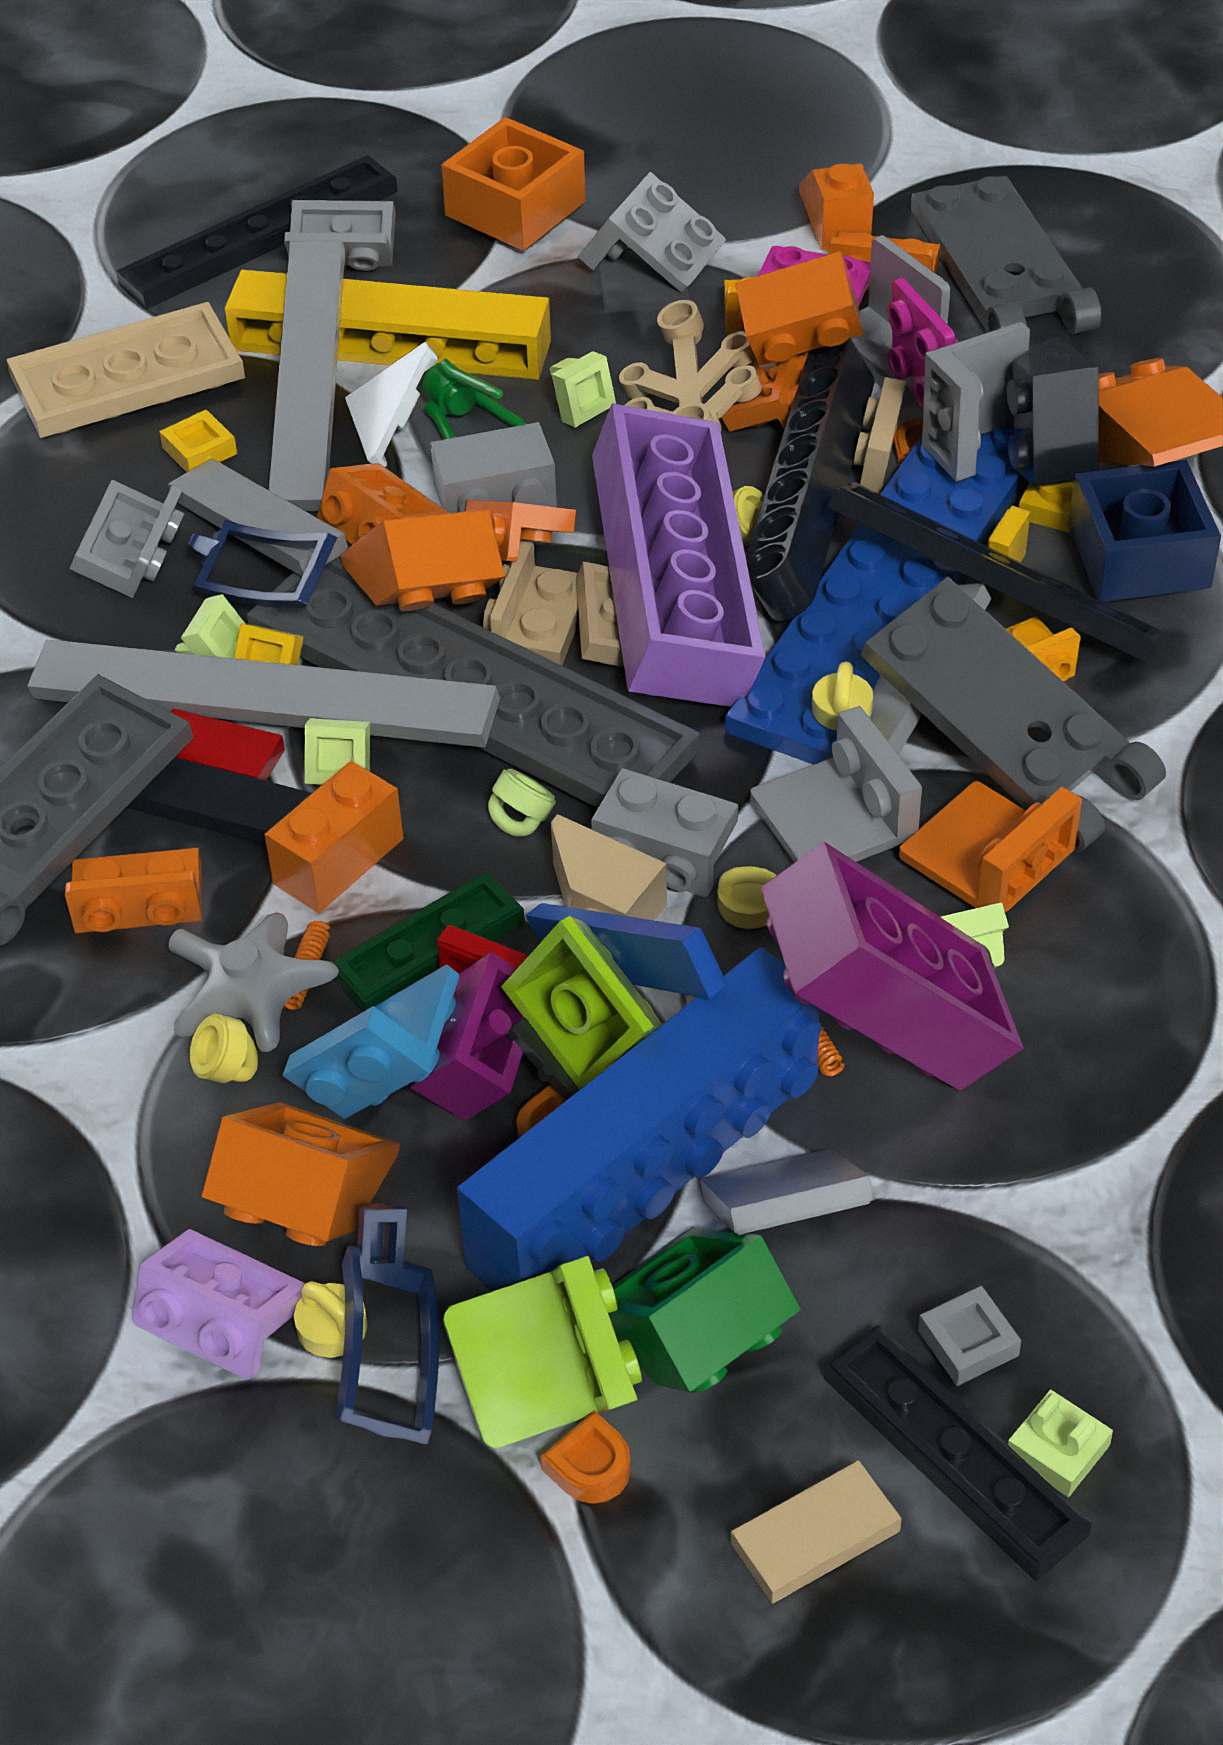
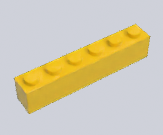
M241 269L225 306L229 338L237 351L280 355L287 284L286 273ZM343 279L337 360L391 366L426 342L438 357L437 363H440L443 359H448L457 368L467 373L539 380L551 342L549 298Z

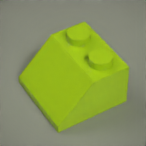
M570 915L559 921L501 986L579 1090L662 1025L650 1004L642 998L613 960L609 950L601 944L585 922Z

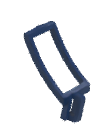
M224 520L220 531H214L212 538L193 533L188 542L190 547L203 555L200 561L203 567L192 590L211 596L223 594L227 600L274 608H305L338 537L330 533L272 531ZM227 534L277 546L314 549L295 593L246 590L206 581Z
M385 1203L367 1204L366 1207H359L357 1247L348 1245L342 1261L345 1288V1336L335 1417L339 1421L368 1429L378 1435L403 1438L427 1444L433 1425L439 1369V1315L432 1269L404 1261L407 1209L403 1206H390ZM383 1222H390L388 1260L381 1257ZM362 1278L418 1295L421 1356L414 1426L354 1410L363 1339L364 1306Z

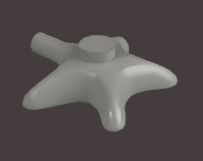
M278 912L267 915L247 936L232 941L227 945L211 943L184 929H178L169 940V950L201 966L208 977L195 998L175 1020L174 1033L180 1037L192 1036L201 1022L212 1014L243 1018L253 1029L257 1047L261 1052H270L277 1047L280 1041V1016L286 1001L306 989L330 982L337 977L339 969L330 961L305 960L284 956L288 922L286 917Z

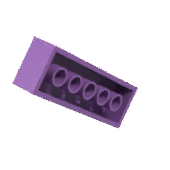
M612 403L594 448L592 458L628 691L732 707L738 697L748 696L766 656L719 422Z

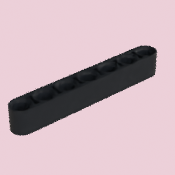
M851 338L837 346H823L810 350L807 355L746 554L751 587L769 615L776 621H785L798 616L812 604L816 596L838 517V512L827 506L835 488L847 484L859 435L863 427L868 399L871 397L875 384V377Z

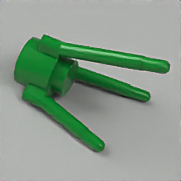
M443 359L440 363L431 367L425 374L422 390L429 401L424 406V412L434 420L443 439L456 437L445 415H464L473 408L475 403L511 427L528 424L522 418L491 399L500 400L502 398L503 392L500 389L457 368L448 359Z

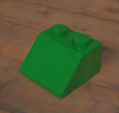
M694 1227L612 1285L617 1302V1311L609 1313V1317L617 1341L620 1342L627 1339L630 1342L639 1367L657 1385L696 1393L706 1390L721 1381L727 1374L726 1365L742 1353L758 1350L777 1339L782 1333L780 1325L799 1312L801 1308L761 1235H738L734 1232Z

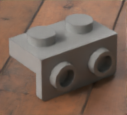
M292 200L290 232L285 233L284 240L288 256L290 241L343 240L345 248L344 266H350L362 271L373 270L378 266H392L396 214L394 202Z
M111 480L69 569L133 598L142 578L154 582L167 551L157 545L160 539L171 544L185 514L175 509L183 489L172 485L163 504L119 482Z
M622 768L592 817L591 824L592 830L665 862L667 887L707 897L713 888L714 863L738 822V804Z

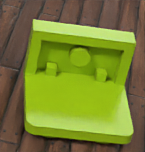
M589 1256L562 1264L551 1272L457 1303L445 1311L443 1324L481 1439L488 1447L500 1448L589 1416L593 1411L599 1413L638 1400L633 1388L634 1384L642 1382L638 1360L627 1339L620 1342L617 1341L609 1317V1313L617 1311L614 1290L603 1268L596 1271L593 1270Z

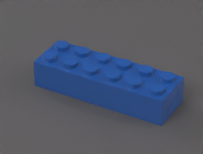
M759 947L724 975L727 986L711 999L696 997L458 1186L457 1194L466 1269L493 1292L551 1272L562 1264L589 1256L591 1263L595 1260L600 1262L607 1259L620 1246L624 1236L645 1218L653 1219L660 1215L668 1207L674 1194L694 1177L702 1178L708 1175L717 1166L726 1150L743 1136L750 1138L757 1134L764 1127L771 1113L790 1097L796 1099L805 1094L813 1085L819 1071L817 1061L819 1034L821 1031L820 1009L813 1004L804 1005L792 995L783 978V972L787 969L786 965L764 948Z

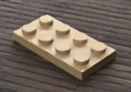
M209 302L6 359L10 377L40 438L65 433L73 428L107 418H116L124 413L158 403H167L175 398L206 389L219 388L227 383L245 378L243 361Z

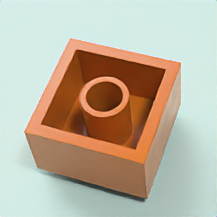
M507 117L501 119L441 164L445 216L523 251L586 202L584 150Z

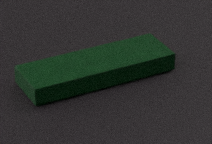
M485 871L332 960L331 962L339 969L338 975L333 981L364 1012L439 969L437 939L448 924L494 942L525 923L524 908Z

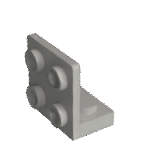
M649 172L608 218L579 254L578 258L594 270L606 255L615 261L628 246L677 290L684 292L726 240L707 218L700 216L685 203L670 185L662 182L652 172Z
M884 235L872 240L868 307L859 311L864 334L851 338L875 377V382L883 387L885 377L896 379L888 363V351L892 348V328L888 320L887 307L889 303H892V281L903 277L946 324H948L950 301L949 284ZM907 385L905 386V391L910 389Z
M1022 322L926 353L922 446L956 482L976 475L977 450L981 446L980 434L1014 423V415L1011 413L1007 402V384L1010 380H1013V360L1029 351L1030 329Z
M860 705L838 713L837 741L832 744L833 758L751 789V802L794 863L824 841L857 862L903 844L919 830L922 786Z

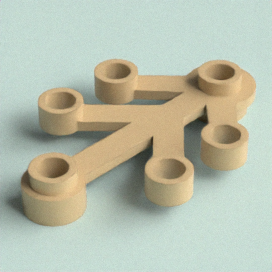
M675 301L660 311L657 323L665 341L673 345L677 379L652 371L645 363H633L625 367L619 375V381L626 396L632 398V400L624 406L719 422L721 432L719 419L736 401L746 402L754 399L762 390V384L756 369L748 365L756 357L747 340L745 331H737L724 338L721 348L699 370L696 344L702 338L704 322L697 305L693 301ZM731 367H736L727 374L725 378L726 383L703 404L702 397ZM650 393L679 403L680 407L676 408L673 412L655 407L652 400L644 396Z

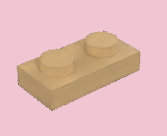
M888 377L884 379L880 399L873 397L868 399L862 429L871 431V434L860 432L853 465L863 467L860 485L879 494L882 491L906 386V381Z
M583 561L576 577L582 659L624 667L610 569L608 566Z

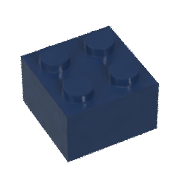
M1187 460L1172 461L1155 467L1140 465L1075 474L1068 527L1098 600L1107 602L1212 588L1221 534Z

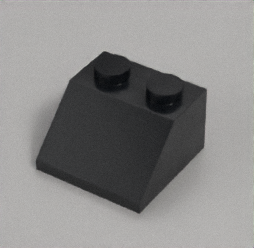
M1060 337L1046 338L1013 360V380H1010L1007 384V402L1011 413L1014 415V435H1010L1008 439L1009 460L1012 467L1034 486L1074 480L1076 473L1099 471L1098 366Z

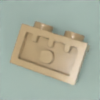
M521 541L518 560L516 562L505 561L503 565L505 577L500 580V593L497 599L490 598L487 603L483 628L562 666L579 623L576 584L578 573L535 566L534 543Z

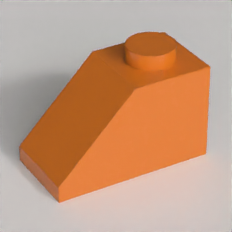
M862 163L853 165L836 164L830 168L814 169L799 183V193L821 250H829L831 239L838 237L839 232H864L872 235L874 192Z

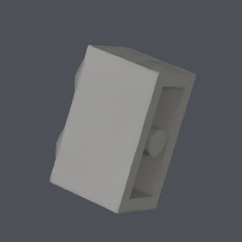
M539 422L431 442L434 485L442 508L449 513L464 512L466 500L516 502L557 507L555 463Z

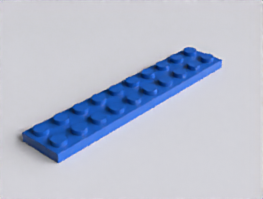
M1014 423L980 434L981 446L977 450L976 475L957 482L922 446V434L881 495L984 544L1026 479L1012 467L1008 456V439L1010 435H1014ZM860 523L820 580L812 604L804 612L794 617L764 660L748 696L738 697L727 713L725 733L813 765L833 758L832 744L837 741V730L826 728L818 723L813 716L812 691L815 684L824 676L837 673L840 663L849 662L853 666V674L866 680L872 690H874L881 674L860 656L865 642L946 577H949L954 583L958 584L964 574Z

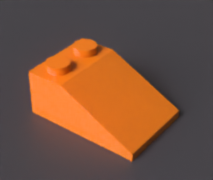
M1155 358L1130 365L1131 374L1116 379L1114 372L1098 374L1099 461L1155 467L1223 446V397L1187 366H1165L1163 358Z

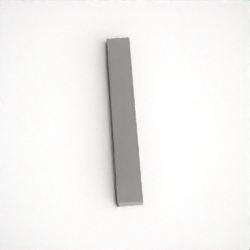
M49 639L45 641L27 685L34 699L69 702L99 674L169 712L174 708L211 718L305 728V723L310 718L370 722V735L484 748L486 747L500 700L497 686Z

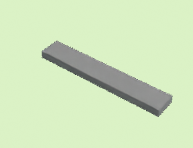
M343 240L290 241L269 491L304 511L319 510L329 474L345 263Z

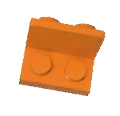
M975 781L900 846L899 858L973 907L979 908L1002 902L1006 913L1075 850L1083 799L1062 786L1043 804L1036 802L1026 811L983 783Z

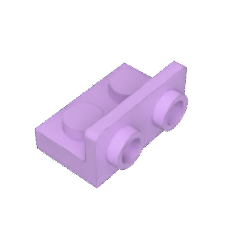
M188 1229L140 1264L132 1321L137 1327L248 1380L259 1372L264 1340L293 1317L296 1303L302 1297V1287L306 1283L196 1231Z

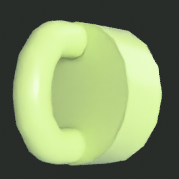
M507 769L502 771L492 787L493 793L488 802V810L492 821L502 831L514 837H522L532 834L540 822L546 820L556 801L555 796L535 780L516 770ZM506 802L525 814V819L523 821H516L510 818L505 813L504 803Z

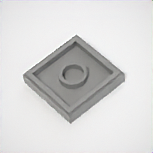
M833 1148L700 1179L704 1203L738 1235L870 1204V1201L874 1200L869 1175Z

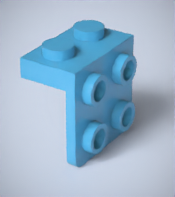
M445 965L375 1007L372 1006L290 1054L282 1076L305 1091L312 1100L325 1105L343 1119L369 1105H379L389 1094L411 1082H421L432 1072L439 1060L440 1051L437 1046L444 1024L455 1009L456 999L453 995L459 979V973L450 966Z

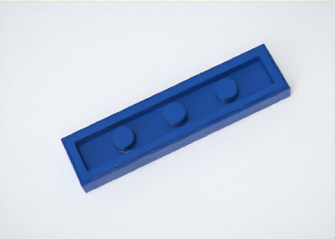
M546 903L539 904L525 915L539 944L560 920L569 915L585 922L601 944L609 950L613 960L632 985L711 999L727 986L701 928Z

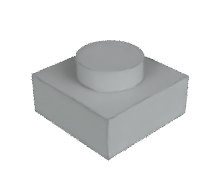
M979 1286L921 1314L919 1317V1333L956 1386L1019 1356L1021 1339L983 1286Z

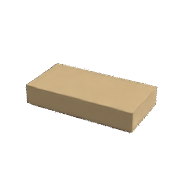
M858 1460L732 1530L731 1545L771 1604H774L900 1532L902 1518Z

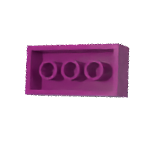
M825 841L761 887L770 915L766 920L767 927L773 939L780 946L787 968L783 972L784 981L792 995L802 1004H813L833 1016L843 1028L859 1031L874 1040L884 1052L898 1054L915 1064L925 1076L929 1078L935 1076L959 1091L1024 1049L985 946Z

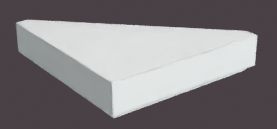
M426 342L345 397L367 460L371 464L379 463L383 467L387 466L384 455L396 428L403 430L420 395L416 387L423 373L438 361L436 353Z

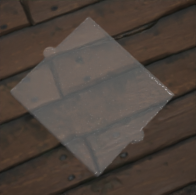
M626 248L615 261L606 255L598 264L604 313L636 310L650 313L652 309H663L675 301L689 300L688 287L684 292L677 290L631 248Z

